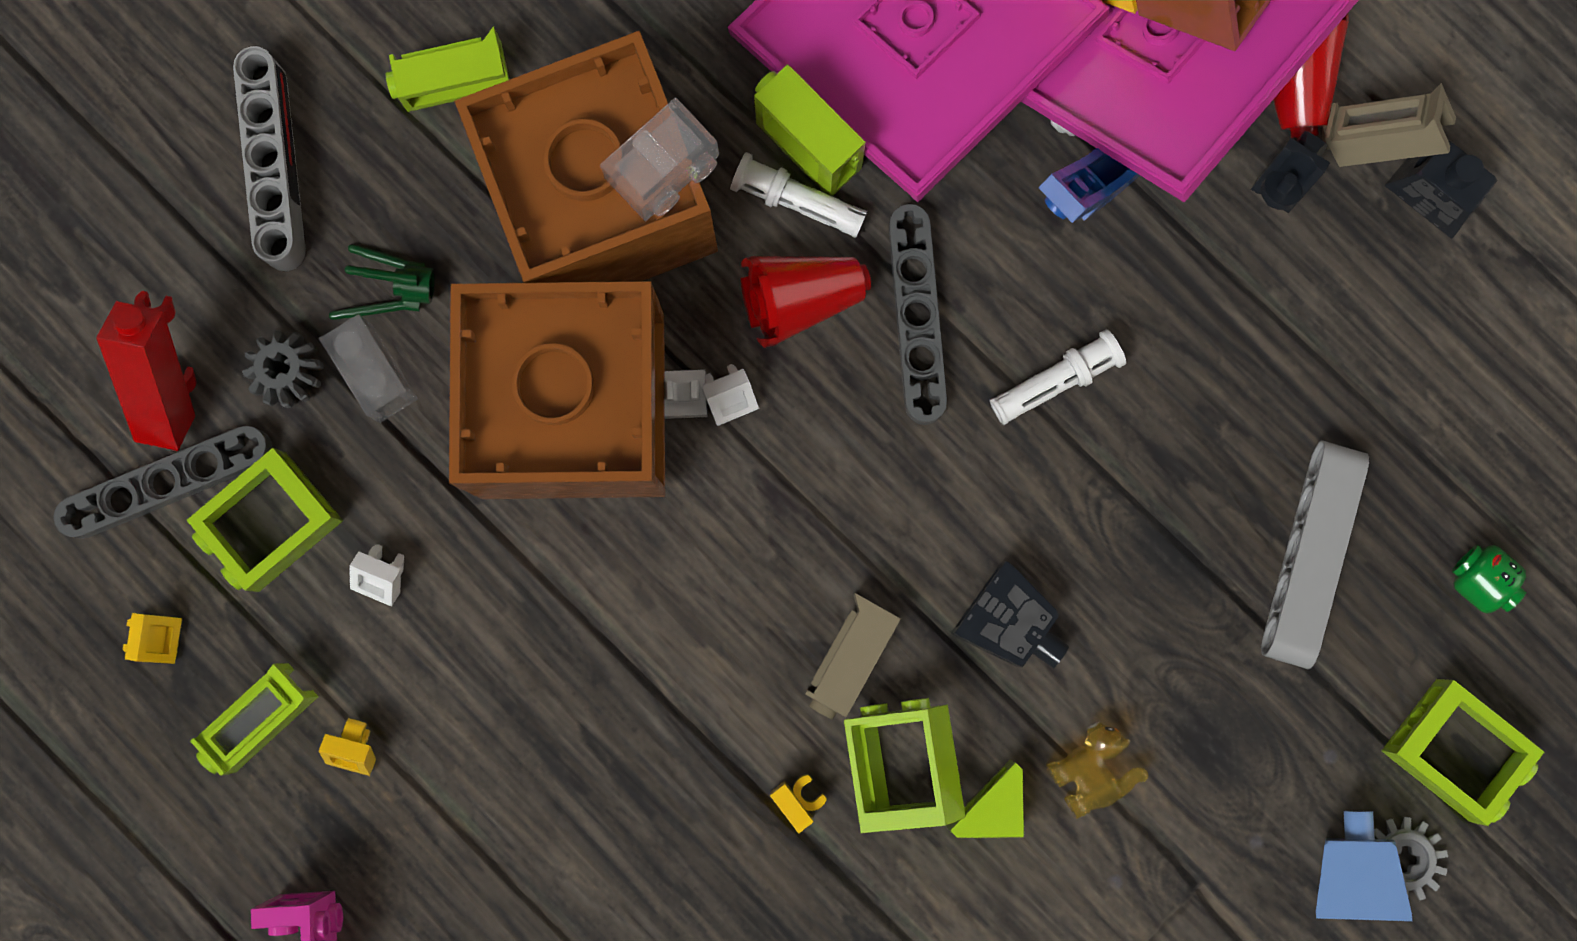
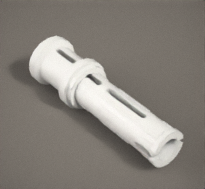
M745 152L730 190L735 192L742 189L764 199L765 205L769 207H777L780 204L791 208L814 220L837 228L854 238L857 237L867 214V211L864 209L862 210L847 204L833 196L791 179L790 173L782 167L779 170H775L753 160L752 154Z
M1106 329L1099 333V339L1079 350L1074 348L1067 350L1066 354L1063 355V361L1029 378L1011 390L990 399L991 407L999 421L1005 425L1019 415L1076 384L1080 387L1083 385L1086 387L1092 383L1093 377L1113 366L1120 368L1126 365L1125 355L1116 338Z

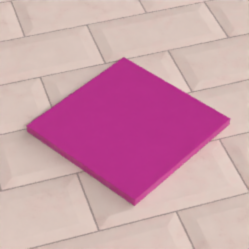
M755 0L728 26V30L733 38L770 71H775L778 74L788 64L866 142L864 155L914 200L919 202L1109 16L1110 7L1101 0Z
M1271 0L1236 51L1139 16L1138 11L1134 14L1105 3L1110 7L1109 16L1021 102L1185 202L1358 0Z

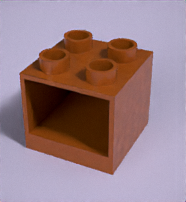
M640 31L454 100L524 283L641 282L718 252L711 210Z
M652 282L451 284L449 484L480 499L665 497V316Z

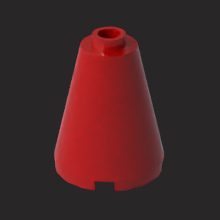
M1348 13L1273 99L1281 130H1290L1291 138H1299L1304 131L1319 136L1318 127L1328 125L1349 23Z
M750 256L744 258L741 262V267H749V276L741 278L745 309L751 328L760 326L764 337L756 338L764 348L777 345L864 301L866 291L871 288L870 274L866 265L859 264L855 257Z

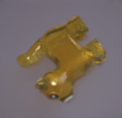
M1095 722L1087 728V738L1084 745L1073 750L1065 759L1045 765L1054 782L1059 787L1072 781L1076 782V794L1064 798L1076 819L1090 813L1093 809L1112 805L1127 795L1137 783L1145 782L1149 777L1146 769L1140 767L1130 769L1120 779H1116L1105 766L1104 761L1118 756L1130 744V740L1124 738L1117 728L1105 726L1101 722Z

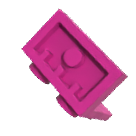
M335 891L279 894L251 909V929L268 928V935L270 936L294 934L298 932V927H300L301 941H337V932L341 931L343 925V910L341 904L336 903Z

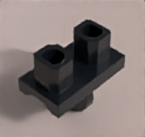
M1304 131L1297 141L1290 138L1257 178L1250 190L1261 194L1267 206L1289 213L1328 168L1330 162L1322 158L1328 146L1327 143L1308 131Z

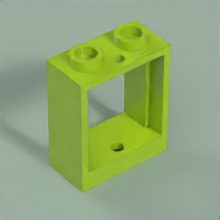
M788 64L778 74L775 71L769 72L755 88L757 93L754 95L756 124L824 193L833 196L862 169L866 142Z
M272 448L189 517L187 522L196 531L192 534L195 543L206 554L211 556L214 553L225 566L221 569L222 575L235 589L241 590L243 588L245 591L260 592L342 523L343 520L286 452ZM272 475L309 519V522L251 570L212 523L268 476Z
M1445 679L1435 680L1381 750L1469 822L1489 826L1490 823L1500 820L1506 814L1510 807L1509 798L1518 786L1525 785L1534 777L1538 770V764L1536 763L1544 754L1542 749L1455 680ZM1458 706L1514 750L1513 754L1477 801H1474L1419 757Z
M929 698L903 701L901 702L902 710L891 712L888 710L887 703L860 707L861 716L844 720L861 833L946 826L966 818L948 704L930 706ZM923 721L935 801L890 806L878 726Z

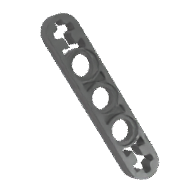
M906 204L893 212L888 230L904 406L907 415L912 421L928 425L935 423L941 418L947 404L931 226L928 214L923 208L913 204ZM910 216L914 224H921V227L917 228L914 234V247L924 245L925 250L910 248L898 252V247L906 248L907 246L906 231L897 228V226L903 224L904 217ZM909 259L921 261L926 269L925 277L917 282L906 280L900 271L902 263ZM912 303L925 305L929 309L930 320L923 326L909 324L904 315L906 307ZM917 347L929 349L934 356L933 366L925 371L914 369L908 359L910 351ZM935 376L937 384L929 382L927 385L928 396L932 400H937L938 405L932 407L930 415H923L922 408L914 407L913 401L919 400L921 396L920 383L911 386L910 379L923 381Z
M250 426L235 428L67 497L55 509L53 516L54 524L58 531L65 536L81 539L95 536L238 477L273 448L272 441L266 433ZM246 437L253 441H258L259 446L253 449L254 457L252 458L245 454H237L229 458L222 449L223 445H225V450L231 452L242 449L245 446L244 439ZM211 452L217 458V470L213 475L202 478L196 471V461L202 454ZM162 470L171 471L175 477L174 488L166 495H159L153 487L154 477ZM126 487L132 494V503L126 511L118 513L111 506V496L117 489ZM75 508L84 511L99 508L103 514L94 513L84 517L81 520L83 527L73 525L70 522V519L76 516Z

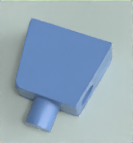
M1344 811L1345 838H1325L1316 918L1412 921V912L1395 840L1374 838L1373 811Z

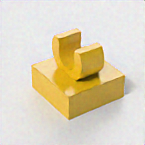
M132 613L126 625L130 627L127 644H123V651L126 652L125 660L175 664L182 618Z
M348 718L341 738L325 734L319 748V753L325 764L370 776L376 757L371 746L366 745L370 730L366 729L367 723Z
M809 774L800 776L795 781L793 790L784 781L770 792V797L798 833L814 822L813 816L809 811L820 809L827 800L824 794L819 795L813 801L805 800L802 797L801 790L803 786L812 780Z

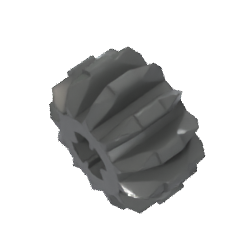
M274 330L272 342H269L262 336L257 338V345L261 350L258 353L253 351L244 352L245 357L254 362V366L242 370L244 377L253 379L248 388L250 393L256 396L263 394V403L269 406H274L279 401L283 407L292 408L295 396L304 402L309 401L310 395L305 388L308 385L316 388L321 386V381L313 377L312 373L324 368L323 362L312 359L318 351L317 347L312 343L304 344V337L296 332L287 338L281 330ZM280 364L290 366L287 375L277 373Z

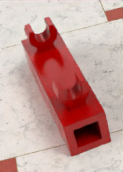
M141 291L135 297L134 305L115 302L96 339L134 442L179 451L196 416L189 393L196 386V376L192 367H187L183 375L169 331L168 323L173 320L176 313L172 296L166 295L160 306L150 308L151 301L148 292Z

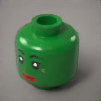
M1475 545L1462 556L1451 571L1456 575L1453 583L1454 589L1483 613H1492L1500 608L1509 612L1518 605L1527 593L1521 588L1525 582L1526 570L1500 547L1495 545H1489L1484 548Z

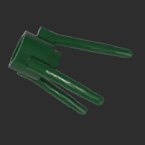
M350 244L348 246L349 252L400 269H396L393 272L347 265L344 269L345 273L393 282L394 296H402V300L331 311L329 318L337 320L401 310L420 312L421 303L431 304L433 300L435 270L434 268L425 267L423 262L408 261L373 249Z

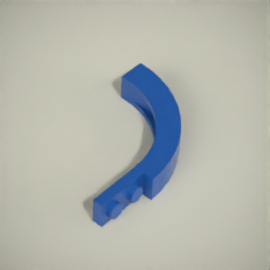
M1096 148L1082 159L1052 173L1038 188L1047 196L1044 200L1048 208L1062 219L1068 218L1073 223L1080 218L1085 221L1140 175L1103 153L1099 148Z

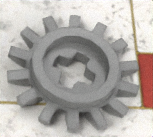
M1404 817L1401 829L1397 830L1393 819L1386 820L1389 834L1385 836L1375 828L1374 836L1376 839L1395 840L1398 854H1401L1402 846H1408L1409 854L1415 855L1417 861L1416 864L1408 865L1407 872L1403 873L1407 895L1409 891L1413 890L1420 901L1426 899L1422 887L1427 884L1434 891H1437L1440 886L1432 879L1434 873L1445 876L1448 869L1436 866L1437 859L1448 857L1447 850L1435 851L1433 847L1442 838L1438 833L1426 838L1424 833L1429 825L1423 821L1415 830H1411V818Z

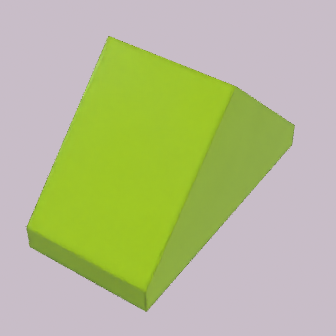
M1009 760L964 807L966 818L946 825V827L957 838L1024 837L1023 769L1017 763Z

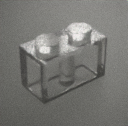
M675 97L603 161L600 167L605 179L646 222L654 214L660 217L667 213L678 202L680 198L678 192L690 181L693 180L695 183H699L715 169L717 165L715 159L719 156L718 144L716 139Z
M359 314L319 338L366 416L381 423L418 400L373 325Z

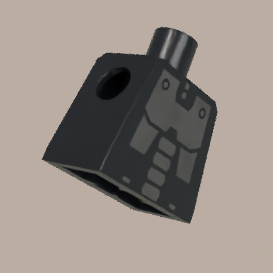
M1449 141V153L1407 158L1385 184V187L1452 239L1481 205L1496 184L1497 179L1484 168L1482 161L1478 157L1466 154Z
M1007 561L1000 563L951 632L955 637L1016 667H1023L1033 654L1054 669L1069 649L1067 644L1049 632L1060 615L1058 611Z

